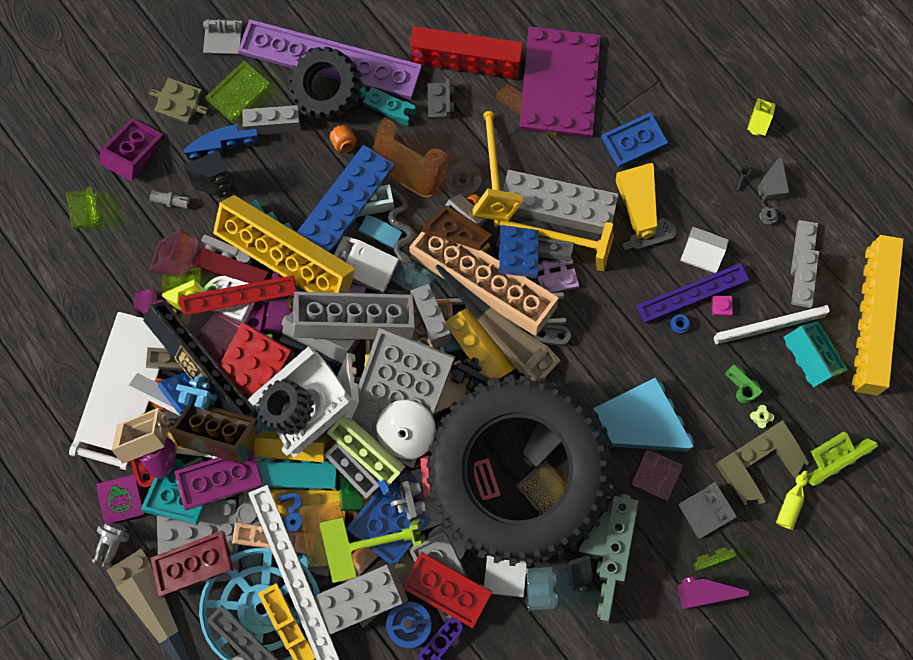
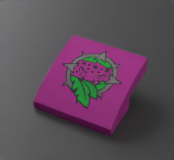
M134 474L96 484L104 523H113L144 515L145 512L141 510L143 505L140 496L141 491Z

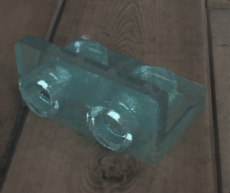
M410 257V263L414 264L415 267L410 269L408 264L399 261L391 277L392 281L409 292L426 284L430 285L436 279L432 275L433 272L431 270L416 265L417 262Z

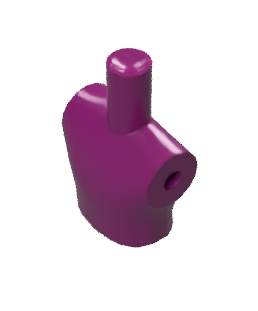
M135 290L133 310L146 314L150 305L165 300L158 299L157 290Z

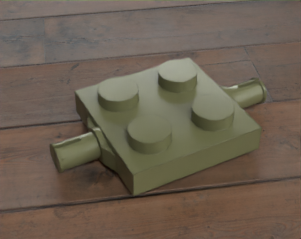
M171 78L167 79L161 91L150 88L149 95L158 98L154 109L158 114L186 124H190L196 112L208 114L209 108L199 105L203 93L199 88Z

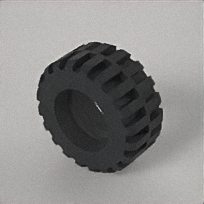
M316 47L313 52L310 50L306 51L304 58L300 56L297 59L299 62L297 66L293 65L291 69L294 71L293 75H289V81L292 82L289 90L293 93V101L298 104L297 106L302 111L316 119L332 121L333 118H342L344 113L348 115L351 112L350 108L352 106L356 107L358 104L356 102L357 97L361 98L362 95L360 88L363 87V82L360 80L362 75L357 69L358 66L340 50L332 49L331 47H324V49ZM324 68H334L341 77V85L335 96L325 101L316 99L311 89L314 76Z

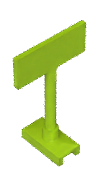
M344 517L320 522L319 525L333 583L357 578L352 551L400 540H412L414 547L422 545L425 540V534L419 535L421 530H417L422 523L421 518L413 520L409 528L402 529V532L353 543L349 542Z

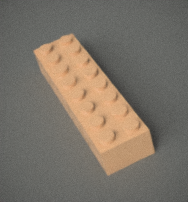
M421 232L409 247L410 258L440 277L442 275L435 266L437 264L442 266L486 304L534 336H537L557 309L559 299L557 296L524 276L498 273L499 261L482 250L479 251Z

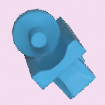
M198 375L194 380L191 379L189 384L193 387L177 384L176 390L180 392L178 403L191 406L193 398L197 397L194 406L207 410L210 401L216 402L217 395L210 394L209 391L204 390L210 386L209 383H206L204 376Z

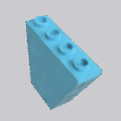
M656 378L592 410L594 414L597 413L599 415V418L596 419L598 425L601 424L602 427H606L608 432L603 435L608 439L609 443L612 442L613 447L685 452L694 447L691 435L686 433L683 428V420L679 415L676 416L673 410L675 408L670 398H666L664 394L665 388Z

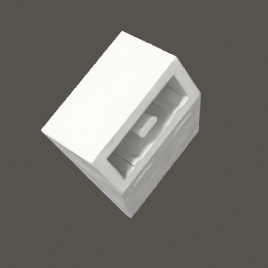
M347 236L342 237L334 253V256L356 268L352 280L353 284L382 293L385 292L399 262L398 258Z

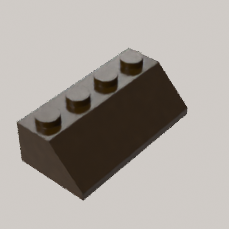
M192 401L191 406L186 407L170 429L176 444L180 447L243 465L254 450L258 420L212 406H208L207 410L195 407V402Z

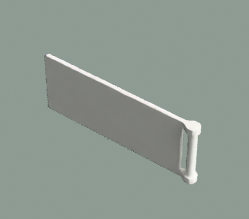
M121 312L117 313L75 439L70 447L69 455H79L119 466L123 470L128 469L130 461L122 464L116 457L80 448V442L112 450L117 424L146 413L149 400L127 390L137 373L155 381L160 369L146 368L147 348L165 347L144 323V318Z

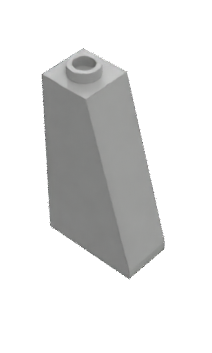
M293 311L289 315H285L282 321V334L306 346L311 345L316 351L342 364L347 353L352 354L361 340L294 338Z

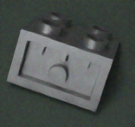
M716 482L678 504L698 539L737 517Z

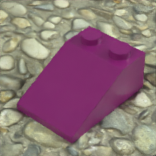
M131 118L100 149V165L132 181L146 165L161 141L163 134Z
M696 576L681 580L682 584L677 586L682 610L738 599L749 595V592L706 579L697 580Z

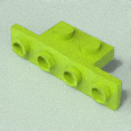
M842 432L811 451L818 469L807 475L808 484L814 486L823 483L824 479L839 473L845 466L854 464L863 455L870 454L873 449L878 447L877 442L865 439L853 447L847 433Z

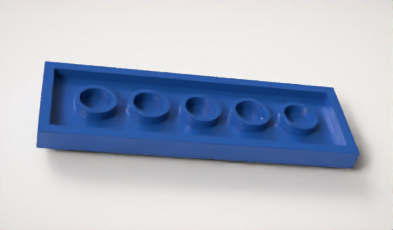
M363 145L296 233L330 253L394 169V164Z

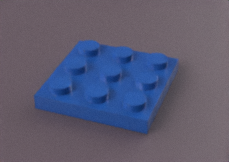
M379 487L346 530L362 541L402 532V529L409 528L413 520L420 518L422 523L417 530L422 532L431 519L422 513L417 515L416 518L408 520L404 504L405 512L399 513L397 506L391 507V502L396 500L385 496ZM400 540L368 548L388 564L393 562L395 566L413 542L412 540Z

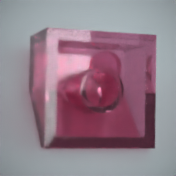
M179 229L160 240L148 271L170 276H179L189 272L193 265V257L197 253L198 240L183 229Z
M216 311L199 330L197 339L213 359L221 363L241 323Z

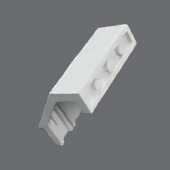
M311 345L248 399L253 406L256 404L258 407L260 405V402H258L259 398H262V392L268 389L267 386L269 384L274 385V381H281L282 379L295 382L311 394V399L314 401V405H312L314 412L310 414L312 418L306 422L307 426L305 428L301 427V431L298 433L294 431L292 435H284L277 432L284 444L281 450L286 456L290 453L294 458L355 406V403L330 366ZM290 400L283 406L282 414L288 409Z

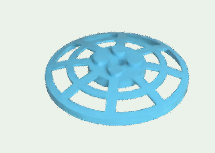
M270 548L248 549L231 556L233 563L245 556L264 554L263 566L250 567L240 573L235 568L234 571L228 572L232 579L225 587L221 600L208 599L210 590L217 577L207 580L204 586L199 607L201 628L212 650L223 660H231L234 657L223 650L222 646L227 643L223 637H220L217 641L213 637L209 624L206 621L208 619L207 608H219L223 605L226 609L237 610L240 623L249 631L254 632L255 637L261 643H263L264 633H269L273 630L280 637L268 613L260 614L257 612V605L262 603L258 593L272 586L269 585L270 573L282 577L280 569L271 567L273 552ZM300 561L305 576L311 583L314 594H320L315 578ZM262 572L261 584L252 587L243 578L251 573ZM237 583L244 593L241 595L239 602L227 601L231 589ZM286 584L280 588L283 595L289 592ZM290 607L294 615L297 616V621L301 626L302 623L300 621L296 608ZM281 639L278 642L264 646L269 651L282 647L284 643ZM289 656L288 658L283 660H293L292 656Z

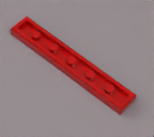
M291 275L181 296L179 298L182 313L185 316L290 296L298 291L295 276Z

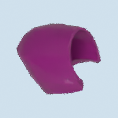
M167 437L164 448L139 457V460L153 477L157 479L165 478L172 472L175 466L177 445Z

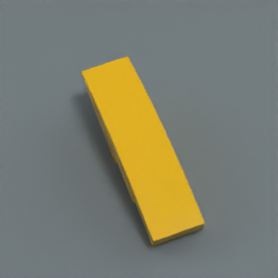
M274 584L258 593L276 631H278L293 660H315L314 652L278 585Z

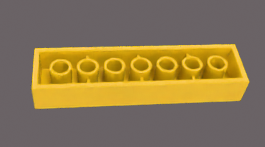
M235 195L220 202L213 234L281 276L294 275L296 285L307 292L349 293L356 268Z
M880 235L866 249L865 257L868 258V262L864 268L866 282L862 286L864 301L860 304L862 319L858 323L860 337L857 338L856 348L859 350L854 361V366L857 367L856 374H854L852 385L855 386L854 392L878 396L889 388L903 248L902 238Z

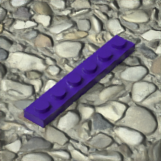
M740 263L638 304L636 308L645 324L747 283L749 278Z

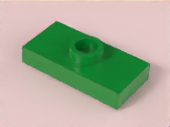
M339 471L338 487L341 511H361V493Z

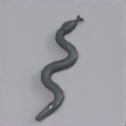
M392 187L391 190L402 202V205L394 208L389 213L388 220L392 226L407 234L405 238L395 243L394 252L399 261L408 264L409 268L412 269L415 265L410 263L409 256L401 252L400 248L412 242L414 232L409 225L396 220L397 215L407 210L408 202L404 195Z

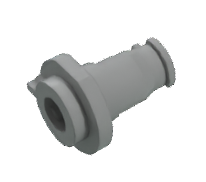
M106 522L105 525L98 526L97 532L101 534V538L92 562L97 563V561L102 560L108 544L110 547L102 566L109 568L112 566L111 561L117 553L120 542H127L129 534L126 533V528Z

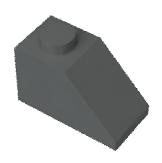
M782 158L776 160L758 185L759 196H762L763 202L785 199L789 193Z

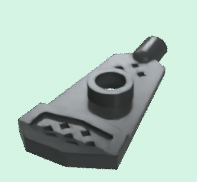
M661 218L657 221L656 233L653 235V239H637L636 234L631 236L630 241L622 245L625 251L632 247L638 250L663 241H669L674 239L677 229L673 222Z

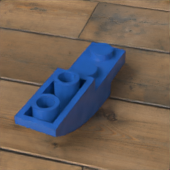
M237 124L226 126L201 136L184 149V154L188 160L192 161L218 150L220 155H224V148L232 149L240 145L252 146L255 143H260L257 129L240 131Z

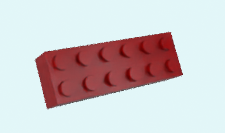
M413 26L410 56L411 62L421 64L422 66L429 65L438 69L443 67L450 68L453 71L463 70L472 74L483 73L488 76L497 75L504 76L506 79H518L523 42Z

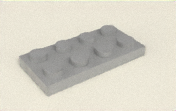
M445 530L424 540L422 545L408 548L414 561L417 560L420 552L423 551L467 576ZM438 609L444 622L452 618V616Z

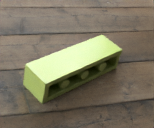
M344 415L327 432L328 435L380 481L384 479L388 485L406 467L353 419L344 417Z

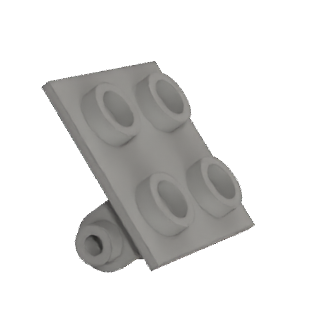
M207 19L203 22L205 28L203 53L239 54L242 21Z

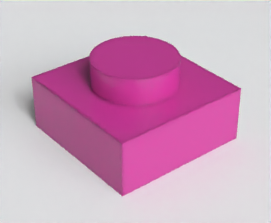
M712 296V316L733 315L732 296Z

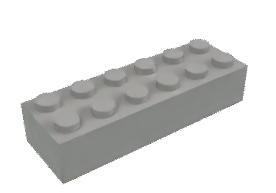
M508 170L503 188L504 192L523 195V202L513 215L597 234L603 233L606 222L612 223L618 198L617 193Z
M294 292V338L375 340L380 327L410 339L413 337L415 325L412 295Z

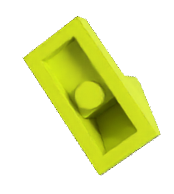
M192 280L163 293L162 296L174 308L182 311L179 297L202 293L205 290L195 280Z

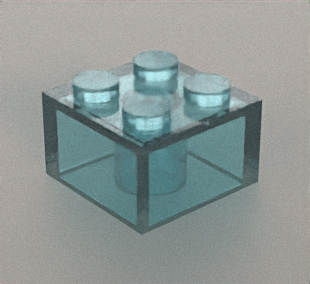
M552 567L527 568L526 591L528 612L553 611L554 606L558 605L557 593H553V586L556 584V572H552Z

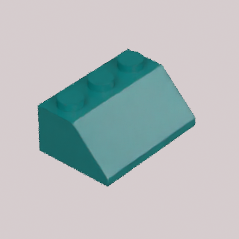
M818 321L802 325L783 337L787 348L792 351L796 358V363L803 369L807 381L813 387L819 386L848 371Z

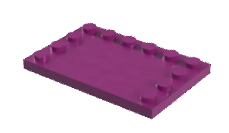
M529 26L519 129L592 138L600 35Z

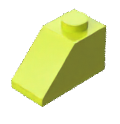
M758 98L747 130H750L754 135L765 136L774 114L775 104Z

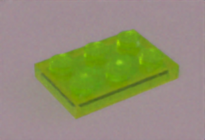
M243 61L205 98L233 123L242 114V109H247L270 87V83L248 63Z

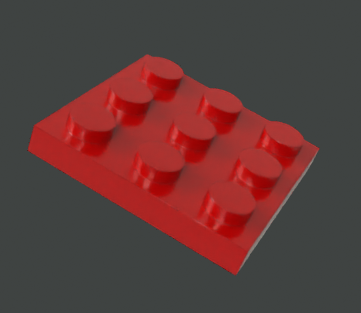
M241 322L219 366L237 388L252 396L286 366L293 351L249 324Z

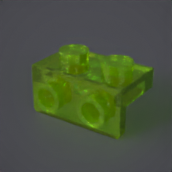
M92 186L87 187L86 191H68L66 199L72 229L94 228L100 219L99 210H96L95 207L97 198L96 193L92 191Z

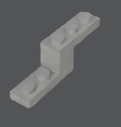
M802 220L797 222L791 275L795 276L791 305L811 308L813 304L819 251H815L818 223Z

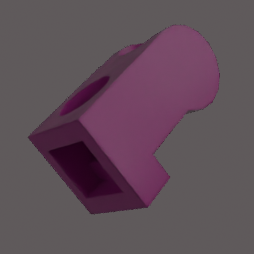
M255 302L245 323L262 333L267 303Z

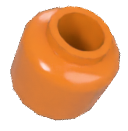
M336 126L331 131L330 140L336 151L348 153L354 149L357 139L349 126Z

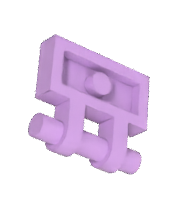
M572 258L571 261H541L538 264V271L543 270L544 275L537 277L539 286L550 293H559L579 288L575 269L567 270L566 265L573 264ZM556 267L560 268V272L550 274L549 269Z

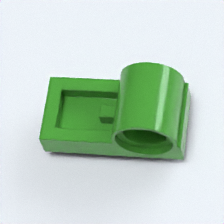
M733 364L725 373L739 387L736 393L739 402L748 404L763 392L760 389V385L756 381L750 380L741 367H736ZM743 390H749L751 397L744 396Z

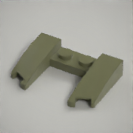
M783 420L715 464L743 506L747 505L748 500H758V504L766 502L746 468L773 450L779 455L795 480L800 475L799 472L802 466L809 464Z

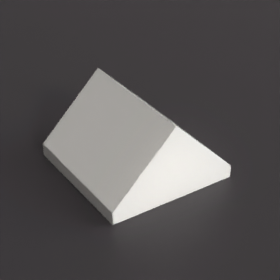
M692 227L680 261L712 273H717L727 248L728 239Z

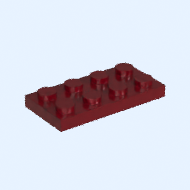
M224 531L216 532L150 558L159 597L168 596L234 571Z

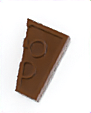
M447 205L423 227L422 231L479 251L491 240L492 234Z

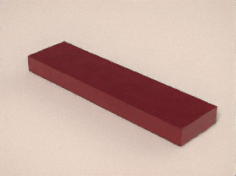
M203 248L194 263L197 268L246 283L265 281L270 275L267 271Z

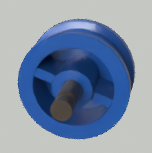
M404 602L391 610L387 617L386 628L389 637L394 643L403 648H416L429 638L432 630V621L429 613L423 606L415 602Z

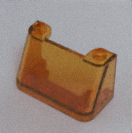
M384 117L378 126L372 151L394 164V169L388 177L422 197L432 196L449 172L448 154L435 148L429 150L424 157L395 140L394 137L397 133L396 125Z

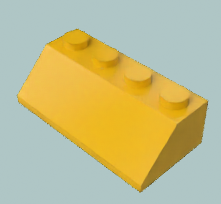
M468 308L445 321L451 336L467 359L471 360L473 357L479 359L478 365L482 367V371L479 373L489 377L488 382L485 383L486 386L494 378L501 380L516 369Z

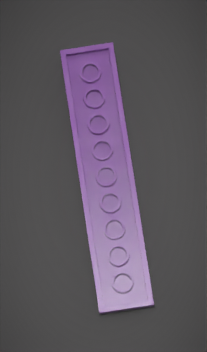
M249 19L238 49V53L241 55L292 68L293 65L297 66L299 63L297 59L300 56L302 58L306 56V51L310 50L313 52L316 47H321L322 49L324 47H331L332 49L340 50L358 66L357 69L361 72L362 77L360 80L365 88L371 89L373 87L384 93L412 100L422 69L421 64ZM331 67L324 68L316 74L341 81L339 72Z

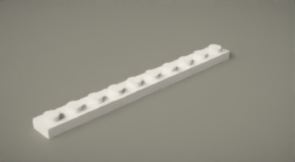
M266 485L249 492L248 494L316 660H340L269 486Z

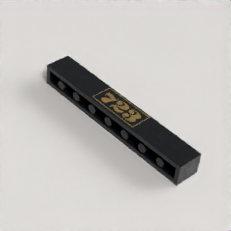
M166 300L150 305L143 319L144 323L190 379L194 380L198 375L205 377L206 383H209L210 386L204 390L209 391L210 394L217 395L216 402L210 401V404L219 409L257 418L258 412Z

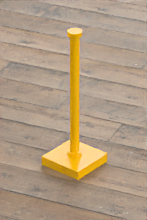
M487 111L483 116L484 120H486L492 189L488 188L475 205L473 216L508 222L522 204L523 195L500 191L493 124L495 115L492 111Z
M494 220L495 228L507 225L538 230V236L574 242L577 245L594 248L597 251V270L603 272L605 270L614 238L612 223L606 222L601 240L593 241L511 221Z

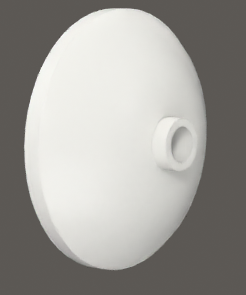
M395 401L385 407L378 417L376 425L378 440L394 457L400 459L418 458L429 450V446H432L435 440V420L430 411L416 401ZM400 430H404L406 436H402Z

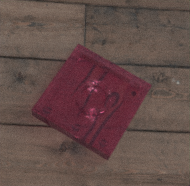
M646 449L631 486L667 502L683 465Z

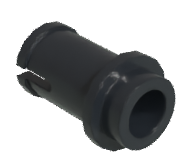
M387 286L384 294L409 295V291H406L405 288L401 290Z

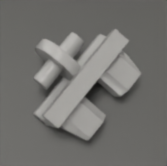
M408 481L402 482L400 489L403 499L399 498L391 502V507L397 506L398 512L402 513L405 512L404 504L407 518L411 520L416 518L417 515L424 513L426 508L423 501L413 502L412 496L421 494L420 484L409 483Z

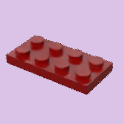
M423 551L420 552L403 584L404 590L471 628L474 627L493 592Z

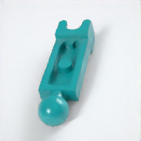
M364 86L360 88L362 95L361 98L357 97V99L365 98L363 101L365 106L397 120L400 124L410 125L409 117L406 114H416V107L406 101L403 102L371 87L369 92H367Z

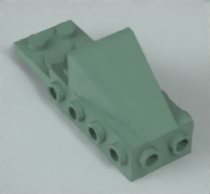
M619 494L618 497L614 496L607 507L608 511L604 512L600 517L599 522L601 524L599 527H593L588 534L590 538L588 540L585 539L579 548L580 556L585 557L589 555L592 559L602 560L598 561L596 573L600 575V581H604L601 589V597H604V601L599 603L597 615L601 617L602 623L607 624L610 622L616 584L624 585L638 509V500L630 499L631 496Z

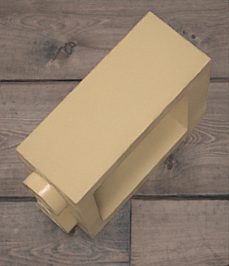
M157 408L117 424L112 451L122 464L165 447L169 425L167 415Z

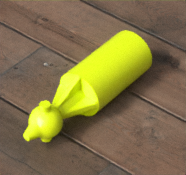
M803 471L802 474L796 477L797 485L785 497L776 524L784 528L794 529L804 502L803 486L808 483L807 471Z

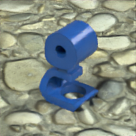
M296 493L279 496L278 502L295 500L292 506L287 507L289 514L284 519L285 528L295 533L303 528V517L297 512L302 507L303 500Z

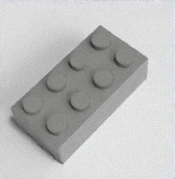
M393 562L314 596L329 635L408 601Z

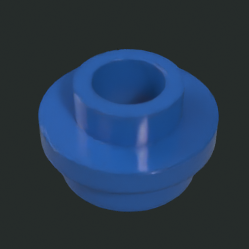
M678 314L671 320V328L676 333H685L690 327V321L685 315ZM677 322H682L683 327H678Z

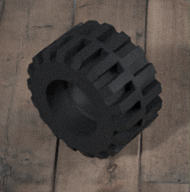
M282 379L281 381H274V385L269 384L267 386L268 389L262 392L263 396L258 401L260 402V405L257 407V410L260 411L258 413L259 418L262 419L261 421L265 425L281 434L292 435L294 431L300 432L301 427L305 428L307 426L306 422L311 420L310 414L314 412V408H312L314 401L311 399V394L291 380ZM290 400L288 409L282 414L283 406Z

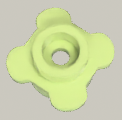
M760 405L756 412L750 414V418L759 428H764L766 423L773 421L774 415L766 410L765 405Z

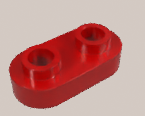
M139 457L131 460L130 462L138 485L150 487L155 477L146 470ZM147 473L150 475L148 481L145 480V474Z

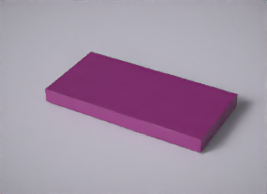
M254 450L243 465L222 458H214L174 471L186 511L264 486Z

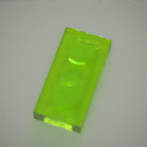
M724 547L716 550V555L709 557L708 554L697 557L698 562L693 563L695 572L735 557L734 549L727 550Z

